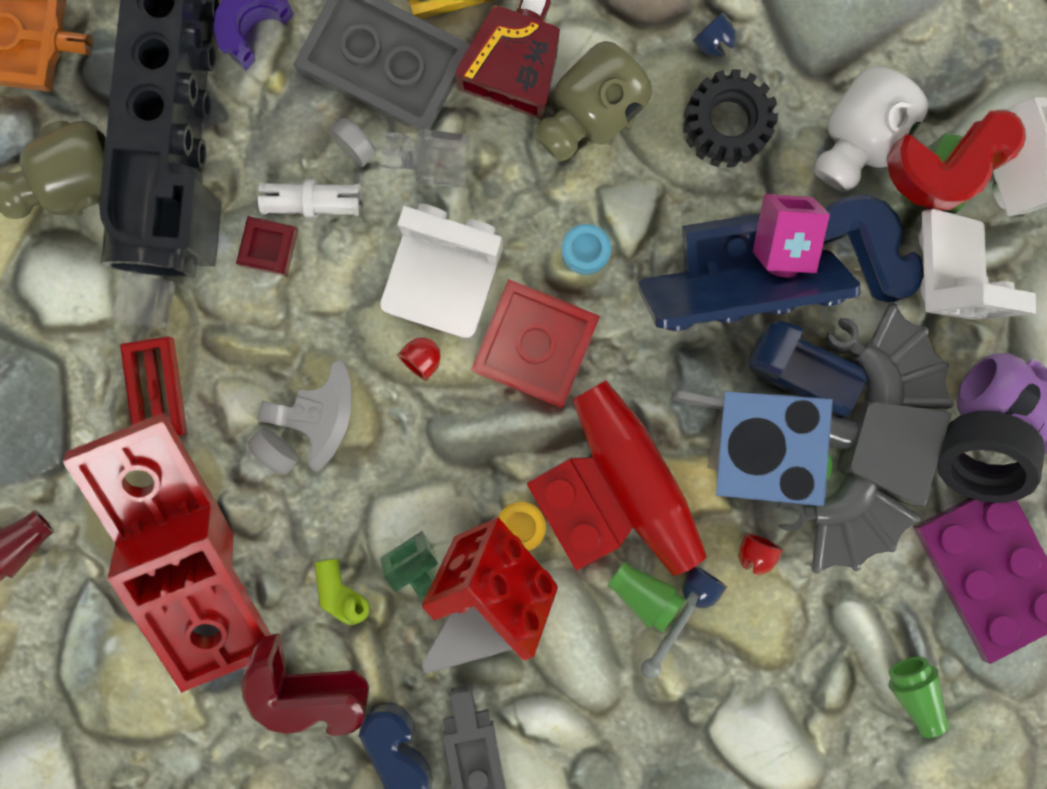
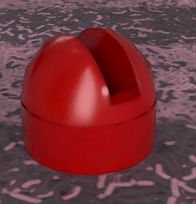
M415 338L411 340L397 354L401 362L424 381H427L435 373L441 359L439 347L428 338Z
M745 533L739 547L738 558L745 570L753 566V573L755 575H764L770 572L778 563L783 548L761 536Z

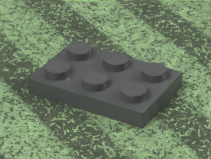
M327 0L293 65L300 73L427 137L456 82V69L470 44L384 0Z

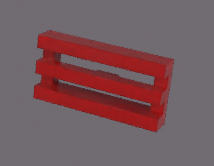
M167 336L120 344L131 425L146 420L136 352L143 351L152 417L165 412L156 349H160L170 422L178 436L188 435L174 338Z

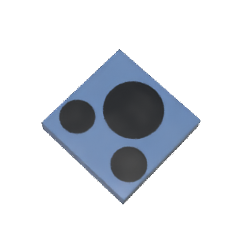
M725 392L716 496L825 506L833 400Z

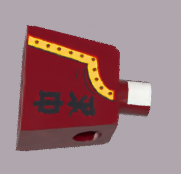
M520 0L516 12L501 6L492 7L456 69L455 80L457 90L540 120L545 119L560 37V29L544 22L551 1Z

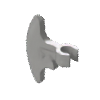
M338 360L332 363L329 377L321 388L314 391L299 389L293 407L262 401L258 421L302 431L310 438L312 445L308 465L315 472L320 471L334 456L348 427L351 414L352 390L349 373L344 361Z

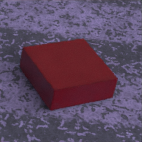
M247 216L236 264L240 267L288 277L299 230L295 226Z

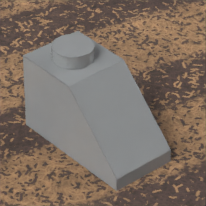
M473 606L464 613H453L448 616L426 654L422 666L424 674L513 649Z

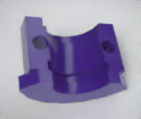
M222 0L215 12L213 29L220 50L223 53H229L231 58L247 71L255 62L253 59L255 56L247 43L251 28L258 22L267 19L287 24L294 15L288 1Z

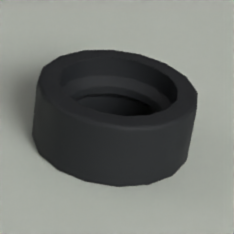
M976 411L963 414L949 422L937 463L938 474L949 488L965 497L994 503L1021 500L1032 494L1041 482L1045 455L1044 439L1032 425L1016 416L995 411ZM974 450L994 451L1007 455L1017 462L1005 465L988 464L977 461L964 452Z

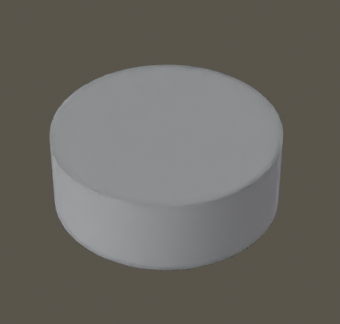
M340 118L328 129L331 138L337 146L358 166L364 167L376 155V149L372 142L349 119Z
M260 428L248 441L251 453L263 465L278 474H288L299 461V457L293 448L268 429Z

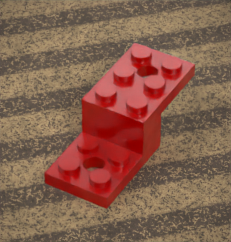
M165 412L66 451L63 459L64 465L115 543L107 579L181 693L246 667L253 649L263 637L269 636L271 633L232 567L234 533ZM134 470H141L149 473L153 477L154 482L146 487H137L131 485L125 479V475ZM202 624H209L217 627L220 632L214 636L205 637L204 635L196 634L193 629Z

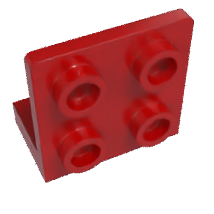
M497 517L454 536L421 607L435 621L453 613H464L474 606L516 654L525 661L535 656L558 586L550 573L543 569L524 547L521 540Z

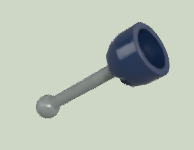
M698 566L689 570L682 584L683 594L687 600L685 607L653 657L646 659L642 663L641 671L646 678L654 679L660 675L662 660L695 608L707 609L714 606L727 589V586L722 581Z

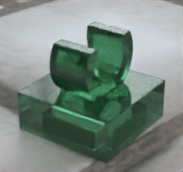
M420 531L382 556L380 560L384 578L395 592L410 583L419 598L423 599L426 597L435 578L431 569L438 565V560L433 545L423 531Z

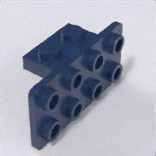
M760 213L682 226L685 272L644 278L638 282L639 293L655 326L670 331H682L689 329L696 323L715 320L731 323L741 320L745 315L764 312L785 314L793 311L795 307L812 304L822 306L839 305L845 299L855 298L860 295V282L830 250L821 251L817 273L798 272L795 277H780L769 273L753 253Z

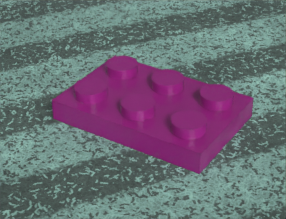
M968 498L913 527L982 661L992 664L1047 635V556L1018 501L994 503Z

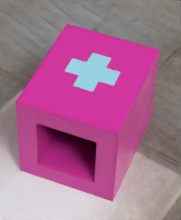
M764 194L753 253L765 269L776 276L795 277L798 272L817 273L830 214L814 197Z

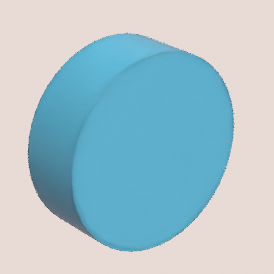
M592 224L577 225L564 237L561 248L562 259L567 268L578 275L588 276L596 274L605 267L610 258V239L605 231L598 226Z

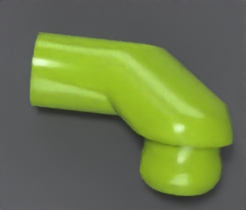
M339 558L315 561L314 568L320 607L344 624L356 625L363 622L370 613L369 602L365 597L342 583Z

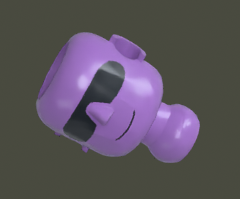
M994 353L981 359L969 370L959 386L957 393V409L959 413L963 415L976 411H995L1019 417L1032 425L1044 439L1045 454H1047V367L1034 358L1025 362L1018 356L1010 353Z

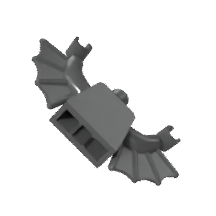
M894 302L888 304L870 343L865 346L857 340L859 333L857 325L848 318H840L838 325L842 330L850 334L851 339L849 341L840 342L833 335L827 333L826 341L830 350L837 354L849 352L854 356L852 361L865 371L868 379V402L856 404L850 420L835 415L831 417L829 445L842 449L837 470L845 474L846 477L838 490L833 495L825 498V506H802L796 503L780 502L776 507L793 506L799 511L800 518L797 522L778 525L785 531L797 530L806 520H813L816 524L812 571L815 574L832 566L851 567L853 571H859L861 565L869 557L878 553L895 552L903 532L921 520V516L902 503L925 507L952 413L924 408L950 409L953 407L954 403L950 399L945 381L949 364L943 361L932 349L928 337L929 328L917 326L906 320Z

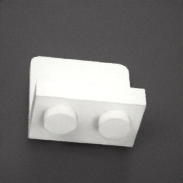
M419 204L417 210L403 206L397 224L402 233V238L380 302L381 309L388 315L460 338H472L476 333L503 250L502 237L495 235V227L478 220L467 219L466 225L447 220V212L431 205Z

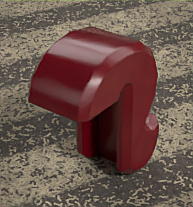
M275 633L263 637L253 649L243 675L241 691L242 699L251 718L269 731L283 734L301 733L319 721L327 723L326 733L328 735L342 736L351 734L360 728L365 717L370 686L367 680L354 670L286 675L285 657L280 634Z

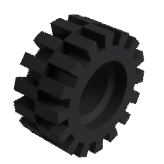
M732 69L728 76H725L724 70L715 72L711 80L706 77L700 83L698 89L694 90L684 112L683 133H688L689 137L686 142L690 149L696 146L699 150L696 156L702 161L707 156L712 159L710 165L719 167L721 162H726L727 168L736 167L741 161L743 164L751 161L771 139L775 131L773 127L778 122V113H773L777 102L775 96L768 99L766 94L770 88L765 82L760 87L754 83L757 76L749 73L745 79L740 77L741 70ZM723 102L738 104L747 114V129L737 136H725L719 133L714 128L711 120V113L714 107Z

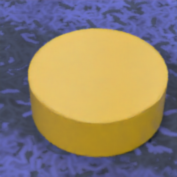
M513 502L507 505L498 516L511 532L521 540L528 551L536 548L545 536V518L542 512L529 502Z

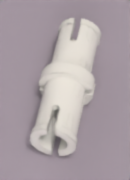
M305 179L303 184L260 182L258 192L263 193V196H258L260 214H304L306 219H316L318 214L361 216L362 206L359 205V202H362V188L360 184L327 185L318 184L316 179Z

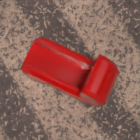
M991 110L982 121L973 123L944 163L938 155L913 136L905 134L894 144L887 157L890 179L896 189L909 201L928 210H952L982 192L992 177V170L994 171L1018 156L1026 141V129L1022 120L1015 113L1008 110Z

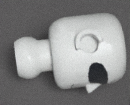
M873 66L862 71L855 78L829 116L827 130L835 145L831 150L823 152L818 157L815 164V174L833 189L844 193L857 186L861 178V169L864 165L875 168L888 167L887 157L894 144L905 134L913 136L926 117L928 101L922 89L910 78L889 67Z

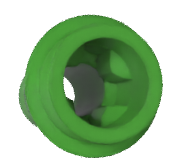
M626 562L623 563L608 584V587L619 595L648 629L653 626L661 633L664 632L686 601L676 593L677 587L639 571Z
M910 657L894 664L889 669L891 679L888 686L917 726L920 735L925 738H934L947 732L950 725L945 714L938 669L931 666L928 659L924 657Z

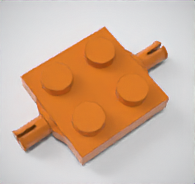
M0 0L1 86L52 92L56 64L62 51L85 54L87 56L91 55L92 49L89 46L93 47V39L90 34L64 31L63 19L66 0Z

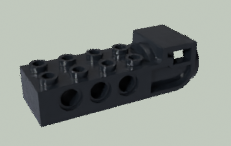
M120 0L99 200L100 220L104 225L101 264L105 267L142 275L195 278L197 266L214 267L216 265L222 201L202 185L203 174L198 171V168H204L207 156L206 142L201 137L203 120H208L211 113V95L209 90H206L208 71L213 72L216 64V49L214 42L211 41L215 12L220 4V0Z

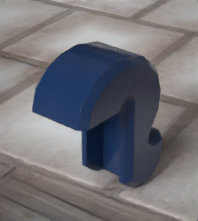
M869 195L842 198L824 208L830 216L823 245L849 236L872 298L886 303L897 302L914 294L920 288L924 278V266L921 257L916 252H910L903 257L899 256L898 251L903 230L898 214L886 201Z
M773 321L766 324L747 361L751 372L770 385L797 397L832 399V415L842 418L849 416L868 380L865 371L859 366L801 339L804 328L784 321Z
M395 703L376 705L362 724L358 736L385 789H432L430 765L421 752L403 743L411 740L415 731V723L408 711Z

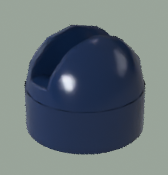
M722 12L693 39V42L706 55L715 58L725 56V51L719 43L723 41L728 47L734 48L737 39L736 30Z

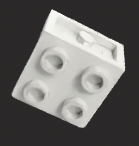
M936 209L922 212V228L919 232V243L923 251L924 278L921 282V294L925 301V312L973 320L1036 314L1035 293L1015 289L1014 282H988V277H986L985 231L982 221Z

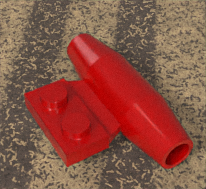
M607 380L572 399L593 457H571L531 479L526 484L575 570L577 571L620 548L632 528H634L672 576L682 574L703 562L707 558V554L687 499L649 432Z

